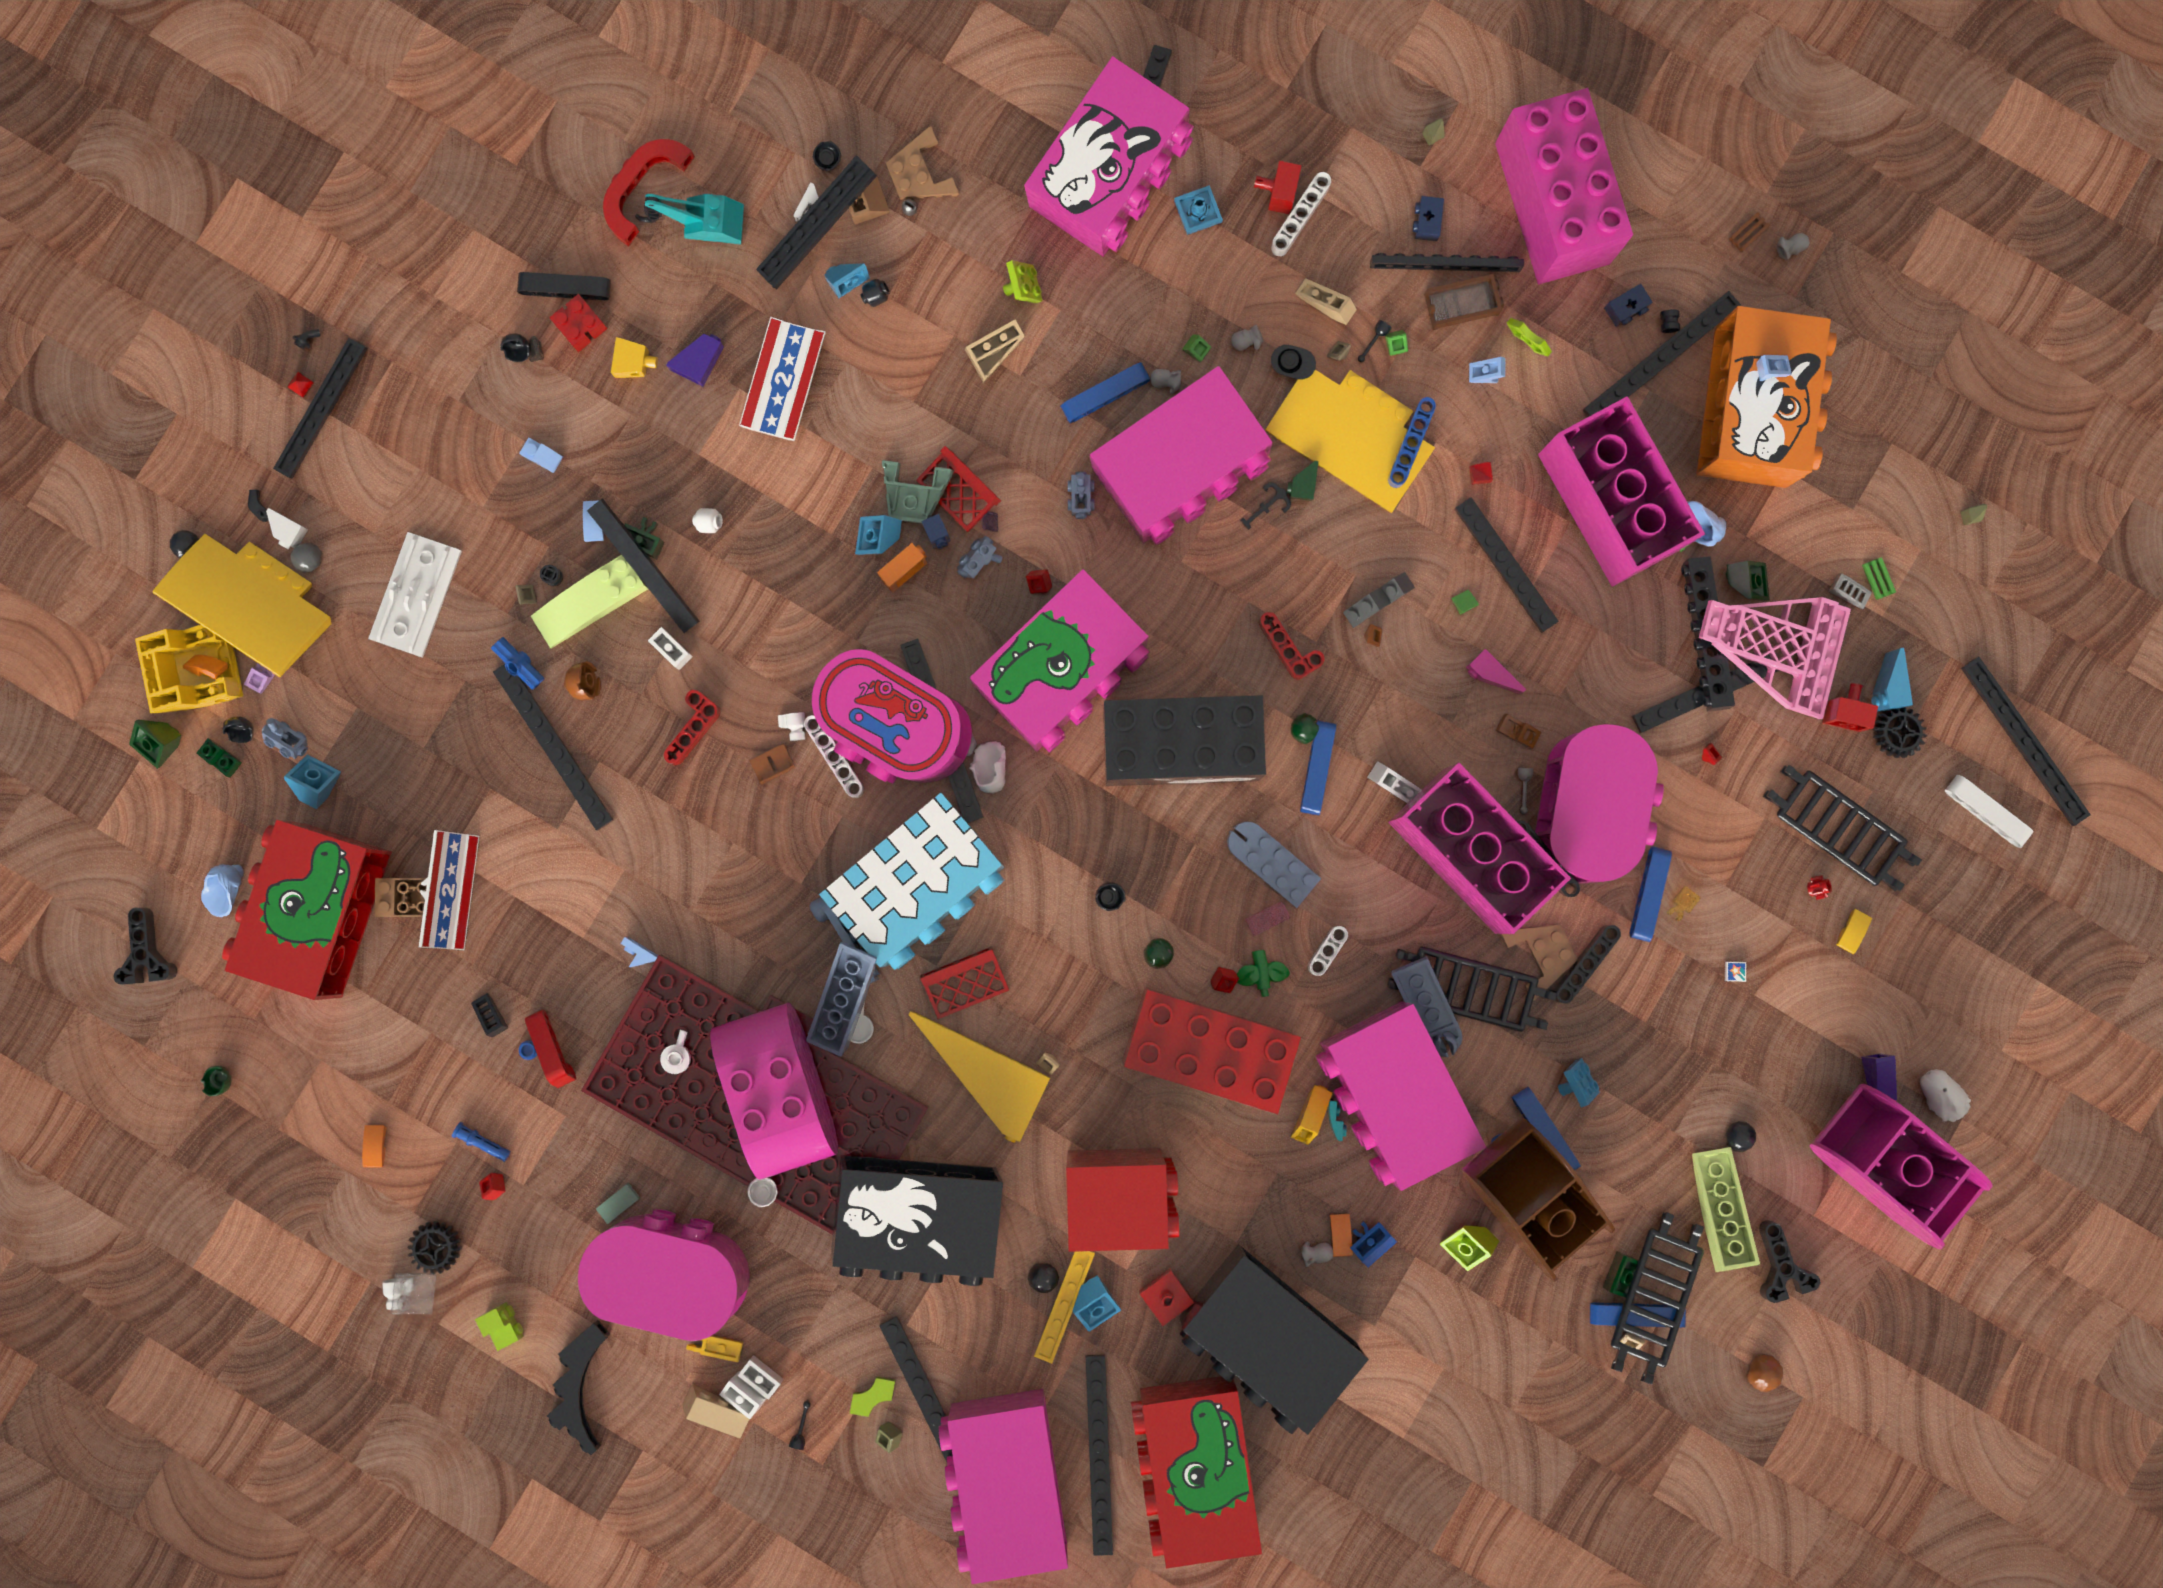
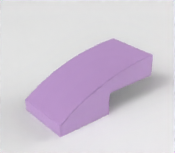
M257 663L256 667L251 668L244 685L261 694L275 674Z

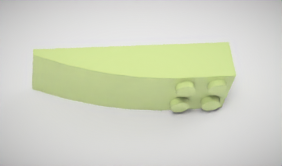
M620 555L566 589L531 615V618L549 647L553 648L648 590V587L625 558Z
M1731 1147L1693 1153L1692 1159L1699 1202L1715 1272L1759 1265L1760 1261Z

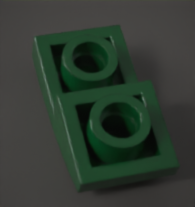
M207 738L196 753L208 764L213 765L229 778L242 764L231 753Z

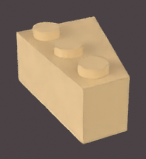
M1016 319L965 347V351L983 383L1024 339L1025 336Z
M694 1384L691 1385L682 1404L686 1419L737 1438H741L749 1421V1418L724 1398Z

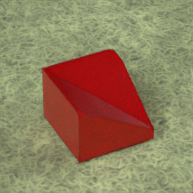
M1491 462L1469 466L1472 485L1491 483L1493 481Z
M1048 569L1031 571L1026 575L1030 594L1048 592L1052 588Z
M1218 967L1210 983L1214 990L1231 994L1239 978L1234 970Z
M490 1173L479 1182L482 1199L495 1200L506 1192L502 1174Z

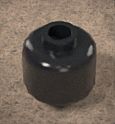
M873 279L862 286V293L860 295L865 304L868 303L871 307H876L888 300L890 291L885 281Z

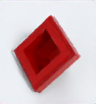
M297 372L287 387L304 398L314 382Z
M1709 743L1703 749V761L1715 765L1722 759V756L1712 743Z

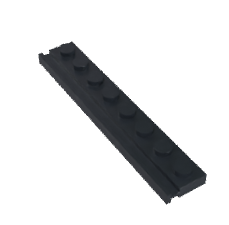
M856 155L756 270L773 288L778 289L877 175Z

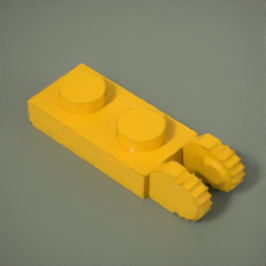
M712 1335L702 1340V1346L687 1344L686 1347L687 1350L699 1352L701 1355L739 1362L743 1341Z

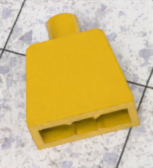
M616 337L611 373L615 378L644 377L647 367L657 368L658 357L649 356V350L646 346Z

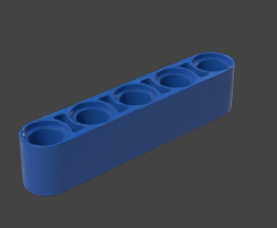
M1142 362L1067 400L1060 407L1069 423H1073L1147 384L1151 378Z
M1430 397L1420 400L1388 476V484L1393 488H1400L1408 478L1436 408L1435 401ZM1421 405H1429L1430 411H1424ZM1414 422H1421L1423 429H1417ZM1407 440H1415L1416 446H1409L1407 444ZM1400 457H1407L1409 464H1402ZM1399 474L1402 477V481H1394L1393 475Z
M1317 720L1316 724L1319 726V731L1312 742L1300 812L1319 816L1325 792L1336 724Z
M1654 846L1649 850L1630 928V938L1646 942L1652 940L1672 858V851Z
M1526 1087L1511 1098L1522 1116L1544 1135L1566 1159L1574 1171L1581 1167L1579 1161L1532 1090Z
M1590 1303V1324L1616 1326L1624 1303ZM1632 1303L1670 1320L1674 1319L1677 1310L1665 1304ZM1686 1309L1679 1328L1686 1327ZM1629 1312L1626 1321L1627 1324L1632 1326L1666 1327L1632 1312Z

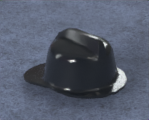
M1284 344L1277 347L1271 356V364L1274 370L1281 375L1291 378L1306 379L1316 369L1314 355L1300 347Z

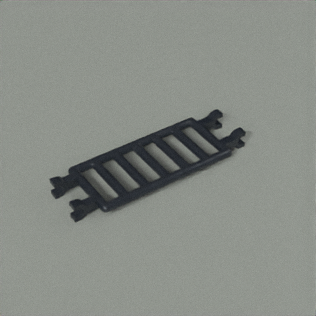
M1791 765L1784 766L1780 772L1798 783L1788 798L1784 800L1773 790H1767L1763 795L1765 799L1780 808L1777 812V817L1872 885L1877 886L1883 881L1892 890L1901 891L1905 884L1887 873L1898 856L1911 866H1918L1922 861L1921 858L1905 849L1908 843L1907 839L1812 771L1808 770L1804 775H1801ZM1809 780H1811L1819 787L1797 819L1794 820L1786 813ZM1825 791H1827L1835 798L1812 831H1810L1802 824ZM1842 802L1851 809L1828 842H1825L1818 835ZM1859 814L1866 819V822L1842 854L1834 846L1854 817ZM1872 825H1874L1882 833L1860 864L1857 865L1849 858ZM1890 836L1898 844L1876 875L1873 876L1865 869Z
M1423 946L1419 948L1417 954L1397 949L1396 956L1401 960L1414 962L1424 958L1425 955L1435 957L1436 961L1433 970L1437 979H1439L1444 960L1455 963L1446 993V998L1454 1014L1519 1032L1525 1030L1526 1024L1547 1030L1548 1022L1541 1018L1529 1016L1535 995L1555 1001L1557 993L1554 990L1537 987L1539 982L1537 977ZM1462 965L1474 969L1463 1007L1459 1008L1451 1006ZM1481 970L1491 972L1492 977L1482 1011L1477 1013L1470 1011ZM1502 975L1511 978L1500 1018L1488 1015L1499 977ZM1389 978L1387 986L1391 989L1399 990L1395 980ZM1520 980L1528 982L1530 985L1519 1022L1514 1023L1507 1021L1518 981Z
M1663 1212L1658 1230L1654 1228L1648 1230L1611 1340V1346L1618 1349L1611 1369L1622 1372L1628 1353L1647 1361L1640 1381L1648 1384L1653 1383L1656 1367L1664 1368L1668 1363L1704 1254L1703 1248L1697 1246L1704 1227L1692 1224L1688 1242L1667 1234L1674 1215L1668 1212ZM1654 1238L1695 1253L1692 1264L1651 1249ZM1648 1256L1688 1271L1686 1282L1683 1283L1646 1268L1645 1264ZM1642 1274L1682 1290L1679 1302L1638 1286ZM1635 1294H1640L1677 1309L1674 1319L1670 1320L1633 1305ZM1629 1312L1669 1327L1670 1331L1667 1339L1627 1324ZM1623 1330L1663 1346L1661 1358L1620 1342Z

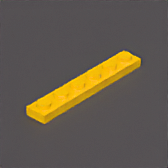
M1074 1252L1034 1357L1051 1364L1053 1363L1071 1317L1079 1290L1085 1281L1095 1252Z

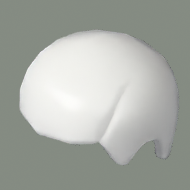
M770 1178L754 1179L748 1186L747 1191L751 1203L758 1207L769 1206L773 1203L777 1196L775 1182Z

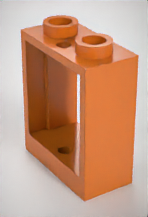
M911 543L880 569L877 574L890 591L894 593L927 565L926 553L919 545L915 547Z

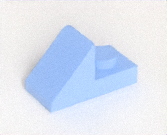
M1763 355L1756 363L1760 381L1772 377L1792 375L1787 355Z
M1497 357L1469 363V382L1498 383V378L1505 377L1506 358Z
M529 437L519 453L521 456L552 473L556 471L563 456Z
M624 937L621 942L625 946V951L632 955L636 953L629 967L655 962L658 957L657 954L630 937Z

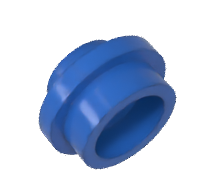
M530 1040L524 1041L519 1046V1055L523 1059L531 1060L537 1056L533 1042Z

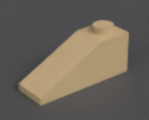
M1308 279L1303 281L1295 293L1297 297L1331 319L1347 325L1357 310L1350 297Z

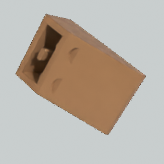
M375 878V917H423L425 899L421 895L420 890L426 891L427 885H421L426 878Z

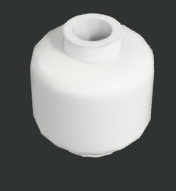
M700 508L693 516V525L700 533H716L722 527V515L716 509Z

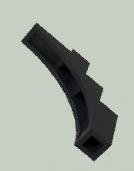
M599 1320L594 1322L558 1354L560 1362L565 1367H569L570 1370L553 1384L555 1393L559 1397H563L564 1401L547 1415L549 1423L559 1431L566 1426L569 1435L576 1438L580 1442L581 1449L585 1453H589L590 1456L601 1445L593 1435L586 1419L583 1404V1387L592 1357L599 1346L610 1336V1333Z

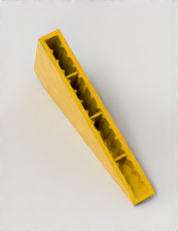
M910 1011L909 1016L1001 1133L1006 1135L1005 1139L1013 1143L1016 1140L1020 1142L1050 1077L914 1011Z

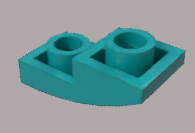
M1330 1100L1327 1107L1329 1123L1336 1139L1343 1141V1137H1346L1347 1126L1344 1125V1121L1336 1120V1116L1339 1117L1340 1105H1337L1336 1100Z

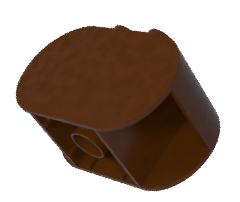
M1523 1117L1461 1168L1465 1178L1507 1233L1553 1282L1558 1280L1554 1271L1602 1229L1605 1228L1610 1233L1615 1231L1613 1224L1571 1165L1544 1135Z

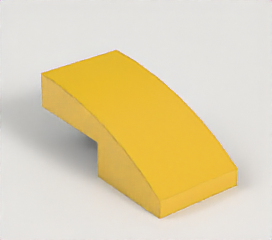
M1857 909L1852 910L1846 927L1841 930L1836 945L1854 954L1860 946L1872 918Z

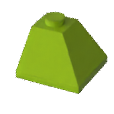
M1464 1225L1442 1240L1440 1245L1469 1271L1492 1256L1499 1240L1486 1227Z

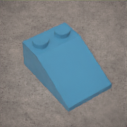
M1899 648L1885 654L1871 700L1873 705L1878 706L1877 712L1913 705L1904 648Z

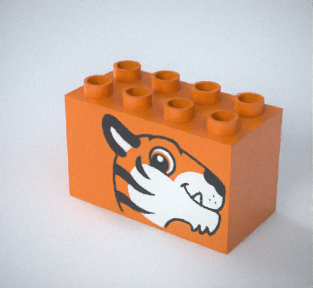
M1737 306L1715 327L1696 475L1787 488L1811 473L1812 470L1819 468L1823 449L1820 446H1815L1817 432L1824 430L1827 421V409L1820 408L1821 396L1828 393L1832 382V372L1825 370L1826 356H1832L1837 342L1836 333L1829 332L1831 319ZM1763 355H1787L1792 375L1772 377L1760 381L1756 363Z

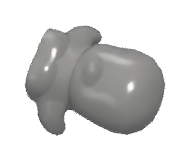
M1797 233L1789 240L1781 237L1776 245L1779 256L1782 259L1788 260L1792 254L1798 255V253L1808 248L1810 244L1809 238L1804 233Z
M1257 325L1251 327L1250 330L1244 329L1236 332L1231 338L1233 347L1238 351L1245 350L1251 345H1254L1255 350H1258L1264 342Z
M1156 369L1151 373V384L1155 388L1170 387V394H1173L1180 389L1181 370L1170 372L1166 369Z
M1307 1241L1300 1248L1306 1267L1314 1262L1320 1264L1328 1262L1333 1258V1249L1326 1242L1310 1247Z

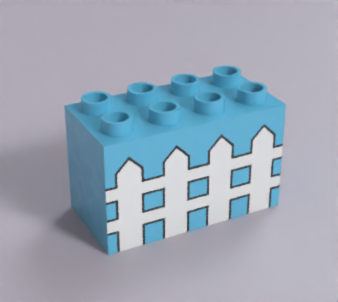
M939 793L819 895L866 952L877 957L876 964L880 968L890 964L894 970H899L916 956L910 948L920 939L925 945L930 944L945 931L940 922L946 916L951 914L955 920H958L975 906L969 898L980 888L988 895L1003 883L1005 879L999 872L1005 867L942 793Z

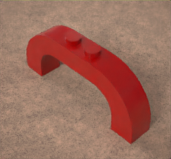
M670 139L650 141L639 147L630 159H626L619 174L617 173L613 176L612 183L604 196L603 213L614 235L628 247L640 231L636 225L624 217L623 206L625 201L647 171L657 163L668 162L684 172L695 158L691 149L680 142Z

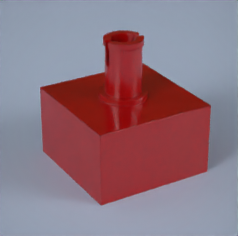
M1279 161L1275 178L1269 179L1256 175L1254 188L1269 190L1272 193L1268 210L1290 215L1302 165Z
M1851 683L1847 698L1838 697L1827 701L1822 723L1857 732L1873 729L1878 706L1860 702L1863 685Z
M1171 1267L1139 1290L1141 1297L1162 1326L1194 1304L1193 1298Z

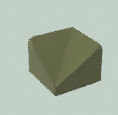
M1442 118L1425 126L1422 135L1428 145L1445 137Z
M1987 504L1969 507L1960 512L1964 526L1981 522L1987 510Z
M887 1422L879 1427L875 1442L890 1453L899 1447L903 1432L892 1423Z

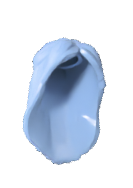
M1688 501L1687 503L1705 533L1695 542L1705 546H1714L1725 536L1726 521L1704 507L1700 502Z
M220 864L214 866L208 872L204 880L201 899L212 915L224 917L228 916L232 911L244 873L241 865Z

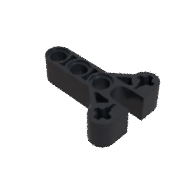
M132 908L128 913L131 953L123 966L114 972V981L120 985L144 983V966L148 969L149 982L175 978L178 971L177 967L173 963H168L156 949L153 912L149 908ZM140 912L143 913V918L141 921L138 917ZM142 931H143L144 934H145V937H144L143 940L140 938V933H141ZM143 950L146 951L145 959L142 957ZM166 970V973H158L159 971ZM125 974H133V976L125 978Z
M1770 1220L1763 1221L1760 1224L1759 1231L1771 1268L1766 1283L1760 1287L1761 1296L1772 1303L1790 1299L1786 1289V1282L1789 1279H1792L1796 1291L1801 1294L1817 1290L1821 1283L1819 1276L1810 1271L1803 1270L1794 1264L1782 1227ZM1773 1226L1774 1232L1769 1235L1768 1228ZM1779 1244L1781 1249L1775 1254L1774 1248ZM1786 1263L1787 1269L1781 1272L1782 1264Z

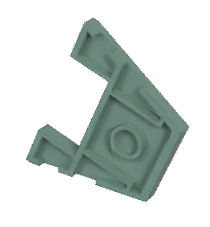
M882 460L889 517L904 522L922 524L921 521L932 516L954 471L952 469L935 467L931 487L898 482L901 464L899 462Z

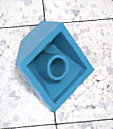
M864 263L839 264L838 266L830 267L826 274H824L826 281L838 298H841L870 279Z
M886 515L860 517L855 554H882L899 540L902 520Z
M307 754L284 776V780L299 801L317 809L329 797L341 771Z
M1097 1275L1081 1285L1072 1311L1090 1332L1120 1312L1121 1309L1106 1285Z

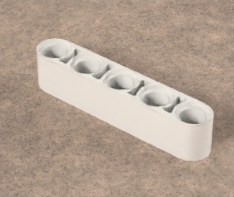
M1320 172L1314 177L1274 237L1271 246L1274 255L1284 256L1328 192L1331 184L1329 174ZM1323 181L1326 183V186H1319L1317 182ZM1312 196L1316 201L1310 202L1307 200V197ZM1297 212H1304L1306 216L1299 217ZM1293 227L1295 232L1290 233L1286 228ZM1281 242L1285 247L1278 248L1276 243Z
M814 715L808 716L804 721L805 729L843 789L852 798L861 797L864 793V786L847 759L839 755V759L836 762L830 761V754L834 752L833 749L837 743L833 738L824 733L819 724L816 729L811 730L809 724L812 720L816 719ZM823 736L829 738V742L825 746H821L819 743L820 738ZM843 768L849 769V775L846 778L840 777V771ZM853 784H858L860 787L857 794H851L850 787Z
M1956 775L1945 789L1946 794L2012 845L2022 848L2032 835L2033 830L1965 777Z

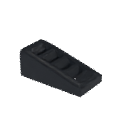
M489 993L471 1002L486 1036L495 1037L508 1029L504 1018ZM486 1002L488 1003V1005L480 1009L479 1006ZM491 1009V1012L487 1013L486 1015L483 1014ZM494 1016L495 1019L491 1020L490 1022L487 1021L488 1019Z

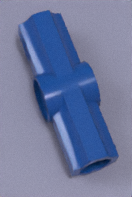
M504 637L500 638L491 647L505 662L506 670L511 675H518L532 690L545 679L531 665L530 657L525 652H518Z

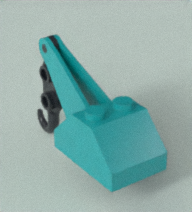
M646 194L644 212L647 217L635 215L639 221L654 223L664 214L685 225L684 239L742 244L744 204L726 196L702 194L688 197L687 201L656 194Z

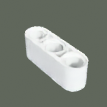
M1335 926L1330 929L1308 963V970L1311 974L1320 976L1326 972L1348 938V932L1344 927ZM1337 929L1343 932L1341 940L1334 938L1333 934ZM1327 945L1332 947V954L1330 956H1325L1323 953V948ZM1316 961L1322 965L1320 972H1314L1312 969V965Z

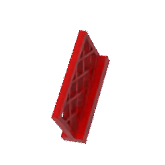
M944 446L940 450L941 454L916 481L920 485L931 487L932 485H926L923 480L928 475H934L932 471H935V467H938V464L944 460L947 463V469L952 468L954 470L953 474L960 476V484H951L950 479L946 486L947 498H940L938 503L969 532L994 505L997 506L1002 500L951 449ZM960 487V497L950 498L951 488ZM963 487H971L973 489V497H963ZM963 500H973V510L963 511ZM976 500H984L987 503L983 510H976ZM950 501H960V511H952L950 509ZM972 513V521L966 525L963 522V514Z
M992 946L920 975L937 1019L1009 991ZM992 960L995 964L993 974L983 970L985 963ZM973 969L979 972L975 981L965 978L968 970ZM981 973L991 977L988 986L977 983ZM955 976L961 979L957 989L947 985L950 977ZM995 978L1002 982L1004 988L994 990L990 988V985ZM963 980L973 984L970 993L959 990ZM936 983L943 986L939 996L931 993L930 985ZM976 985L986 989L982 997L978 998L972 995ZM945 987L956 991L952 1001L941 997ZM957 993L968 996L966 1003L960 1005L954 1002ZM940 1000L950 1004L948 1010L942 1013L937 1008Z

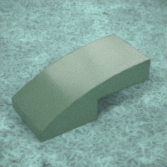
M627 1183L597 1207L596 1210L604 1221L609 1224L639 1200L640 1197L632 1186Z

